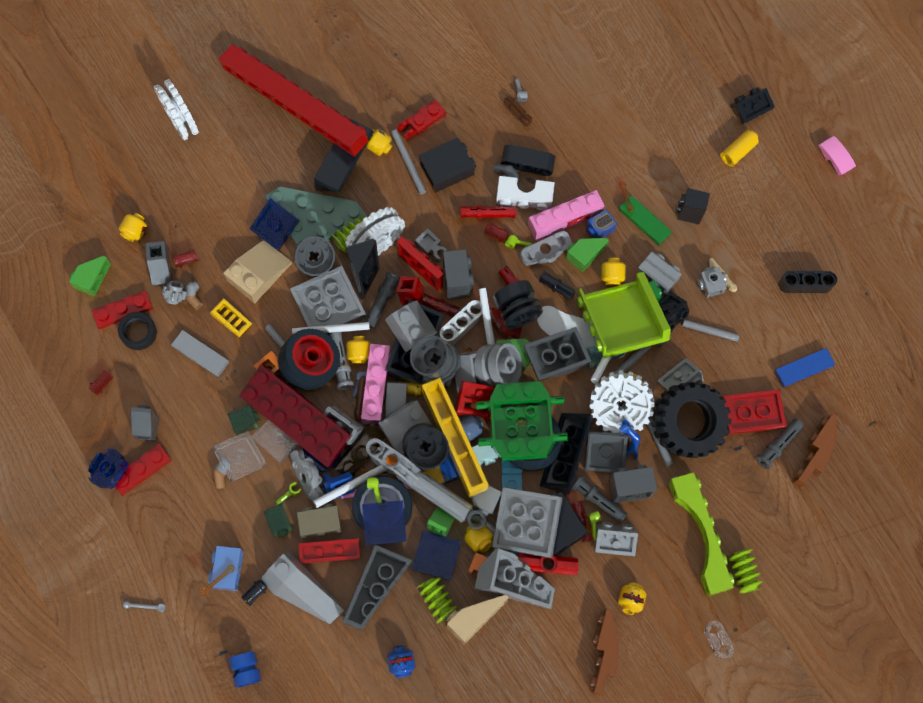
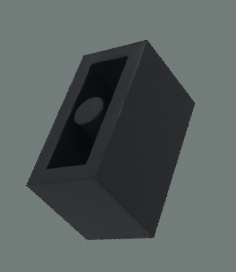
M688 188L686 193L681 195L680 202L677 205L678 220L699 225L707 210L710 193Z

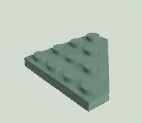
M279 187L265 195V199L296 245L301 240L310 236H319L329 242L332 240L330 234L336 236L335 231L339 230L342 232V227L346 226L348 228V223L352 222L354 224V219L356 218L361 220L360 215L367 217L357 201L286 187Z

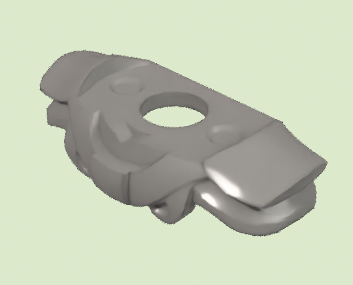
M566 231L558 232L525 247L519 253L520 259L526 266L547 262L552 263L570 246L571 238ZM542 244L550 246L551 250L548 254H543L540 251Z
M302 449L290 453L292 467L306 496L314 505L313 501L324 495V492L319 487L322 478L319 476L314 461L310 458H305ZM302 473L305 475L306 482L303 480Z

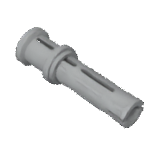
M334 332L330 334V337L337 344L340 353V364L335 373L338 381L336 386L338 390H348L354 387L350 377L351 367L347 365L342 333Z

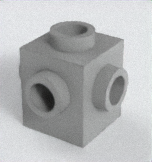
M708 267L701 272L698 285L700 290H704L706 298L722 294L727 289L725 284L727 283L725 273L721 272L720 267Z

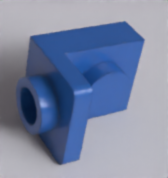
M350 472L334 478H330L326 473L323 474L324 482H322V487L327 494L353 480ZM353 488L350 491L338 496L337 498L355 492V489Z

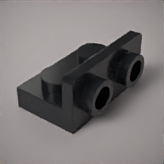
M759 87L750 90L747 96L741 95L735 98V102L730 104L731 108L736 109L742 124L775 108L767 88L759 89Z
M671 291L658 302L671 328L670 332L689 314L687 301Z

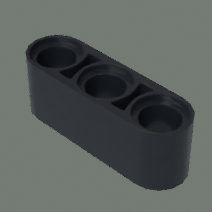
M506 145L504 146L500 164L512 165L515 170L551 176L556 156L549 152Z
M787 271L780 279L778 286L784 293H828L836 285L837 276L831 271ZM785 279L790 280L792 285L788 284ZM804 280L810 281L811 285L807 284ZM823 280H827L830 285L825 284Z

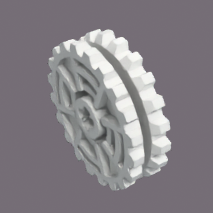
M170 79L164 81L167 93L160 85L154 86V89L172 124L185 141L188 139L186 127L194 135L198 134L199 131L182 97Z
M386 207L384 210L379 209L376 213L373 212L369 217H365L361 223L356 225L355 229L351 230V235L346 238V247L374 239L377 242L378 255H380L382 251H386L389 246L393 245L395 240L399 239V235L403 233V228L406 226L405 221L398 216L397 211L392 207L390 209Z
M619 370L618 374L610 372L609 377L603 376L601 383L595 384V391H592V400H590L591 415H593V418H596L598 426H603V431L610 430L611 433L624 434L619 429L621 427L619 423L624 419L630 422L634 430L638 429L639 431L643 430V424L648 425L650 422L649 418L654 413L653 391L649 389L647 381L642 382L640 375L635 377L631 371L624 374L623 370ZM619 401H626L625 406L624 404H622V406H619Z

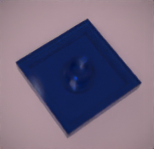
M270 198L249 229L276 250H280L300 220Z
M403 500L362 504L366 546L407 542Z
M423 531L412 570L451 581L462 541Z

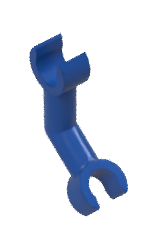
M624 419L619 423L621 425L619 429L624 434L627 433L632 439L630 447L627 448L626 459L629 453H634L635 460H637L640 436L632 428L630 422Z

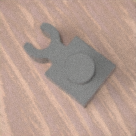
M426 229L414 240L415 244L426 255L432 252L434 259L438 262L441 261V258L437 254L447 251L445 247L439 246L441 240L429 229Z

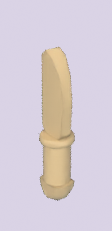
M710 258L709 267H720L713 258ZM725 274L727 278V283L725 284L728 290L736 292L737 285L731 281L728 274Z

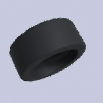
M133 312L124 316L120 321L118 335L128 348L143 350L153 344L156 339L157 329L148 315L142 312ZM143 321L149 329L146 337L136 342L130 340L126 334L129 325L133 322Z

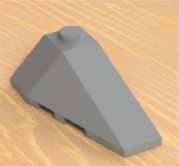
M496 548L479 567L475 589L498 596L507 595L510 599L547 609L552 607L555 589L542 577L534 574L530 570L531 568L520 562L515 554Z
M290 551L282 554L260 579L274 595L328 624H331L345 610Z

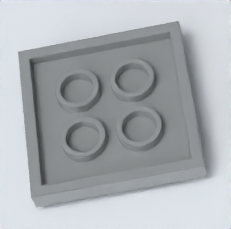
M342 266L290 288L308 327L350 324L366 316Z
M503 487L492 547L552 558L562 497Z

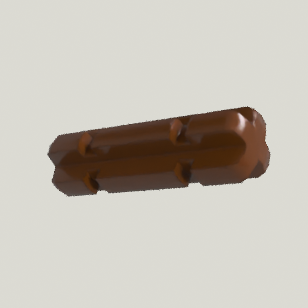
M511 96L505 98L504 105L510 108V111L519 120H522L521 123L524 126H528L532 122V117L529 114H525L526 111L517 102H514L515 100Z

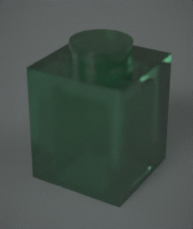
M250 405L228 413L233 430L237 436L259 428L257 423L260 421L257 410L253 411Z
M283 504L264 511L274 537L286 536L293 529Z

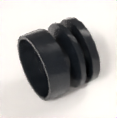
M528 280L509 284L493 296L497 309L500 312L504 311L501 314V318L504 320L507 329H515L527 325L543 313L538 299L533 298L535 292Z
M419 423L410 427L404 434L402 449L406 457L418 468L425 470L435 469L447 459L449 442L446 436L433 425ZM423 440L427 442L424 449L420 446Z

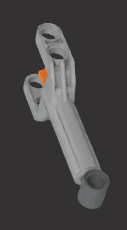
M371 439L367 443V453L371 456L375 465H384L387 468L385 472L411 487L460 522L466 520L471 529L481 530L485 526L486 518L481 511H473V505L420 470L405 456L379 439ZM373 443H379L381 448L378 447L371 453L370 446ZM473 516H480L482 523L478 526L471 523Z

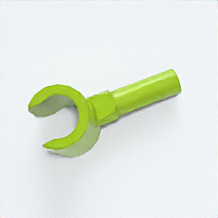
M510 235L505 242V246L511 249L516 244L526 247L532 245L530 242L519 240L515 235Z
M368 477L367 488H374L377 505H380L382 500L379 493V481L376 477Z
M297 482L291 483L289 491L275 501L278 505L288 497L300 494L301 488L296 492L292 491Z
M599 511L588 515V520L592 527V540H596V522L601 521Z

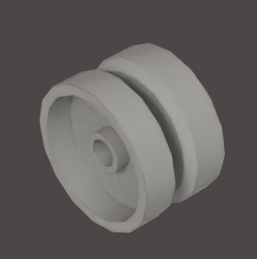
M510 343L483 345L478 349L474 361L477 379L481 384L491 386L517 383L522 373V358L518 349Z

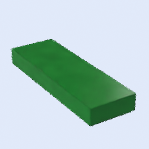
M632 195L618 209L658 246L672 233L669 228Z

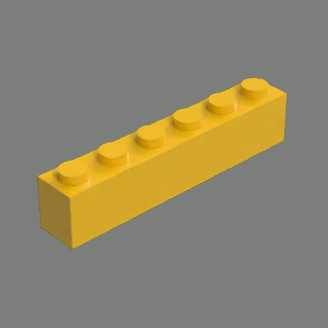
M441 378L423 384L422 394L438 430L446 436L449 442L450 457L468 497L470 498L487 491L489 484Z

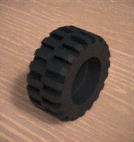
M692 382L673 385L669 387L668 391H664L661 394L662 398L657 399L654 404L657 406V409L653 410L655 421H651L652 427H656L654 435L656 438H660L659 444L662 447H666L668 452L677 454V456L689 458L708 456L709 453L717 451V446H722L725 442L723 437L729 435L730 430L727 429V426L731 424V419H728V414L731 412L729 407L724 405L727 401L724 397L718 396L720 392L716 389H711L707 384ZM689 401L697 403L705 416L703 430L697 437L692 439L684 437L677 426V414L682 405Z

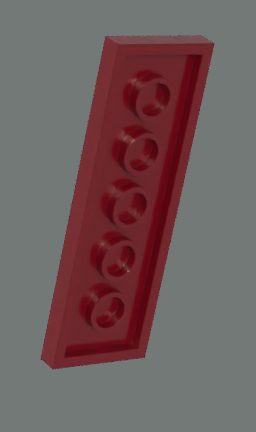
M261 364L239 395L326 467L332 465L352 437L351 433L265 365Z

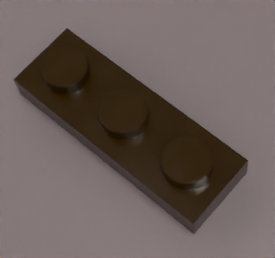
M371 422L333 467L340 474L350 472L353 477L370 457L366 450L367 443L371 439L384 441L386 435ZM373 443L370 446V452L373 453L380 444Z

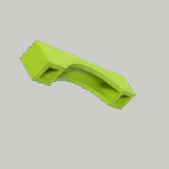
M694 472L672 478L668 484L674 501L691 514L703 536L705 561L700 579L706 596L731 590L734 588V578L731 572L728 573L726 567L728 564L727 558L721 552L719 546L721 545L720 537L714 532V520L707 512L706 507H708L706 497L701 494L699 478L695 477Z

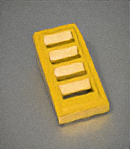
M224 298L210 312L217 321L239 338L252 325L246 317ZM225 307L227 310L220 315L219 312ZM231 312L233 315L228 320H225L224 318ZM235 317L239 318L233 326L230 324ZM241 322H244L245 324L239 330H237L236 327Z

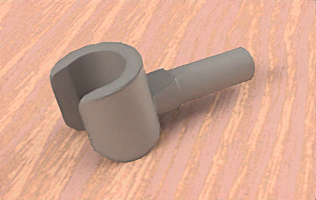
M515 79L517 101L527 102L528 91H522L519 79Z

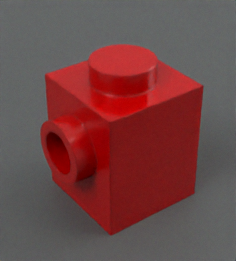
M400 276L396 292L401 304L407 305L408 300H417L421 304L424 290L419 277Z

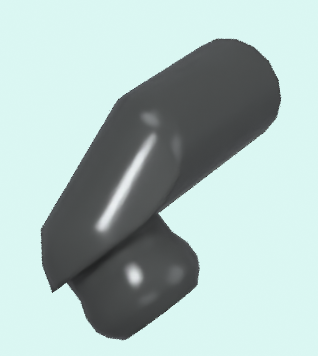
M495 164V173H503L506 177L518 178L517 182L519 181V175L512 165Z

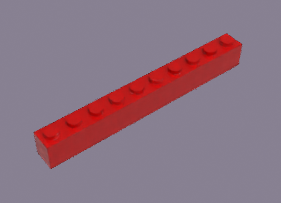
M232 44L218 59L225 71L355 157L369 141L366 135L367 132L361 125L356 126L350 118L341 116L335 108H329L320 98L315 99L309 91L300 89L294 81L286 80L283 74L274 72L268 64H262L256 56L248 55L242 47L238 48Z

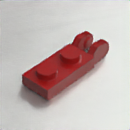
M434 99L407 118V120L400 123L396 129L398 132H402L411 126V129L403 135L405 140H409L446 115V111Z

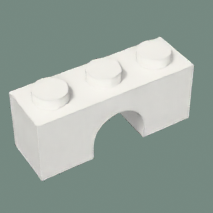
M499 176L496 204L505 207L511 205L518 206L522 209L529 207L537 208L540 211H545L552 207L554 182L536 180L534 190L525 193L520 191L517 186L518 178Z

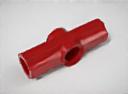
M517 553L518 560L528 565L532 572L577 576L579 568L578 558L563 556L548 558L527 553ZM544 559H549L551 561V569H545L543 567Z

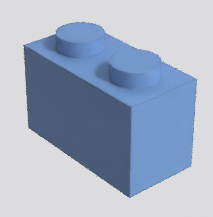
M217 546L216 551H213L211 562L214 563L213 571H210L208 576V583H211L210 587L238 592L244 554L241 548Z

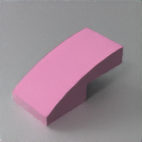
M835 136L828 138L818 145L826 161L830 160L838 176L856 167L848 151Z

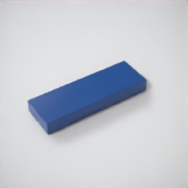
M825 348L776 369L775 373L784 388L834 367L835 363L829 351Z

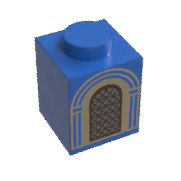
M606 209L588 220L586 231L591 238H604L615 231L617 223Z

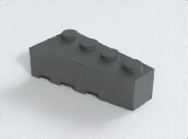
M375 545L341 623L357 630H362L412 560Z

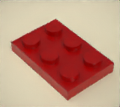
M403 237L397 240L398 256L435 290L439 291L443 287V270L437 264L433 265L429 261V257L424 252H419L411 240H406Z
M779 389L722 396L727 401L724 404L725 407H729L731 412L728 414V419H731V424L727 426V429L730 430L729 435L784 429L787 427Z

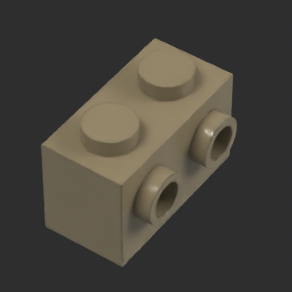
M325 504L320 509L306 507L301 509L302 512H297L300 537L307 539L342 533L338 507L333 506V504Z

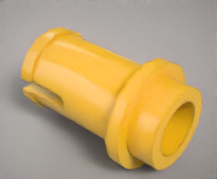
M399 381L400 383H407L406 394H415V396L422 394V383L414 384Z

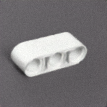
M478 300L469 302L441 328L440 338L455 345L482 320L481 302ZM476 308L480 310V313L473 314L471 310ZM459 321H464L467 323V325L461 327L457 325V323ZM446 333L453 335L451 339H445L443 336Z

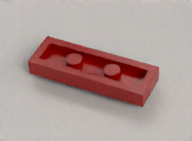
M145 290L91 311L97 328L102 329L120 322L129 313H145L153 310V306Z
M158 444L114 475L110 480L120 495L123 496L172 460L162 446Z
M359 538L298 543L299 561L301 564L361 558Z

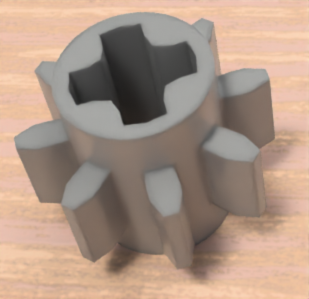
M170 281L167 283V286H163L162 295H164L167 303L179 304V302L185 300L187 291L184 290L185 288L182 283Z

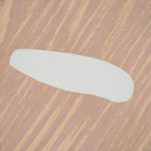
M552 306L542 307L543 313L537 318V321L544 332L551 336L577 327L586 350L601 354V351L598 352L596 349L595 337L590 335V325L583 318L566 314ZM625 352V353L618 354V355H614V356H612V357L622 358V357H624V355L626 354V352Z

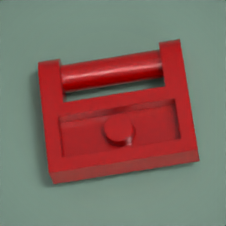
M462 380L457 402L454 405L456 414L458 416L464 414L481 417L484 420L491 421V411L489 409L477 410L464 407L465 402L476 404V401L490 400L496 386Z

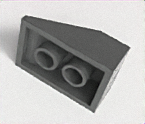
M577 327L523 346L538 381L571 374L586 368L591 363Z

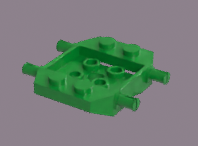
M541 381L497 384L490 400L476 401L477 410L489 409L491 411L492 437L478 438L479 447L491 446L502 461L547 458L555 441H568L567 432L553 433L551 407L554 404H564V396H550ZM540 403V405L538 406L529 405L523 407L501 408L500 406L512 404ZM519 420H524L527 422V425L520 428L516 423Z

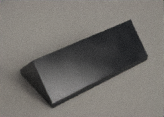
M352 120L353 124L356 126L361 125L366 130L367 138L370 140L374 131ZM333 144L314 177V188L319 191L340 192L366 145L354 157L336 144Z
M374 239L346 247L351 276L361 300H364L380 269L377 242Z
M420 304L437 331L434 336H437L444 314ZM395 338L385 371L396 381L421 384L423 375L415 371L410 362V352L412 349L405 352L398 339Z
M561 413L558 426L561 433L567 432L568 441H561L559 454L555 461L544 469L540 486L563 492L567 495L570 494L593 415Z

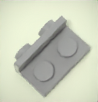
M687 358L657 380L658 385L664 391H668L669 387L679 385L680 383L696 382L702 384L704 382L701 370Z
M602 522V524L596 525V553L635 556L638 532L633 525L622 524L621 526H616L611 522Z

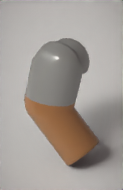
M194 281L186 285L185 291H187L185 299L195 310H198L202 307L203 303L196 297L199 284Z
M227 460L219 461L213 470L216 489L226 487L224 477L230 469V463Z

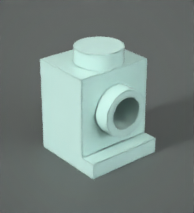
M477 445L472 447L480 467L481 464L485 466L496 462L495 459H498V455L491 446L479 447Z

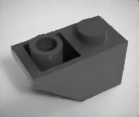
M165 241L145 243L152 286L167 285V283L172 281L170 254Z
M139 405L138 408L131 407L132 436L136 440L156 441L159 425L158 416L149 406Z

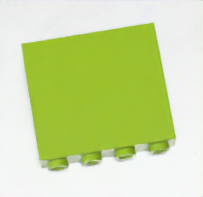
M644 272L637 273L636 281L589 294L584 295L582 288L579 289V297L576 298L578 307L583 309L584 321L589 323L590 335L595 337L596 349L598 352L601 351L603 358L670 340L671 328Z

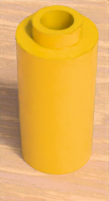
M750 130L743 132L720 154L722 161L726 165L733 167L759 143L758 135Z

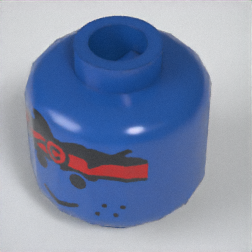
M405 645L393 647V651L388 653L387 661L391 674H394L397 678L412 674L411 671L415 669V660L411 649H405Z

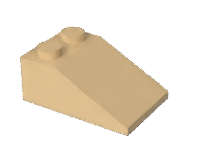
M263 240L236 259L223 274L228 283L255 304L287 270L292 261Z
M503 595L463 608L459 612L455 610L447 618V628L464 645L508 601L509 597Z

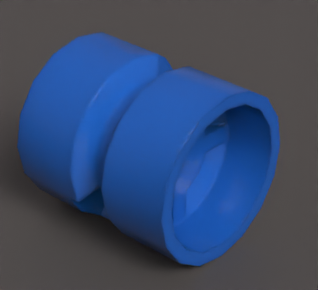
M255 651L229 658L230 668L232 671H235L233 675L235 688L251 685L262 680L259 669L255 668V665L258 663Z

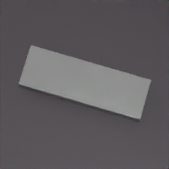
M183 330L171 344L174 349L216 377H219L230 363L229 360Z

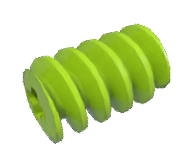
M360 215L361 220L358 218L354 219V224L349 222L348 228L343 226L342 232L339 230L335 231L336 236L330 234L335 245L343 252H347L345 244L347 236L351 235V230L355 229L356 225L363 221L364 215Z
M752 548L732 553L733 556L729 558L730 562H736L731 567L733 570H738L734 577L741 578L736 582L737 585L743 586L739 593H748L762 589L758 585L763 580L756 579L760 572L753 571L758 567V564H751L755 556L748 555L753 551Z
M440 577L432 578L417 587V589L423 588L420 592L421 596L427 595L424 602H431L428 609H435L432 616L440 617L436 621L437 624L447 619L457 608V606L450 607L453 599H446L449 592L441 591L445 585L437 584L441 579Z

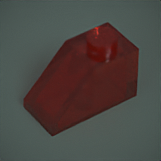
M489 307L492 326L500 338L504 340L520 339L522 327L507 329L504 320L501 318V314L504 311L500 312L496 308Z

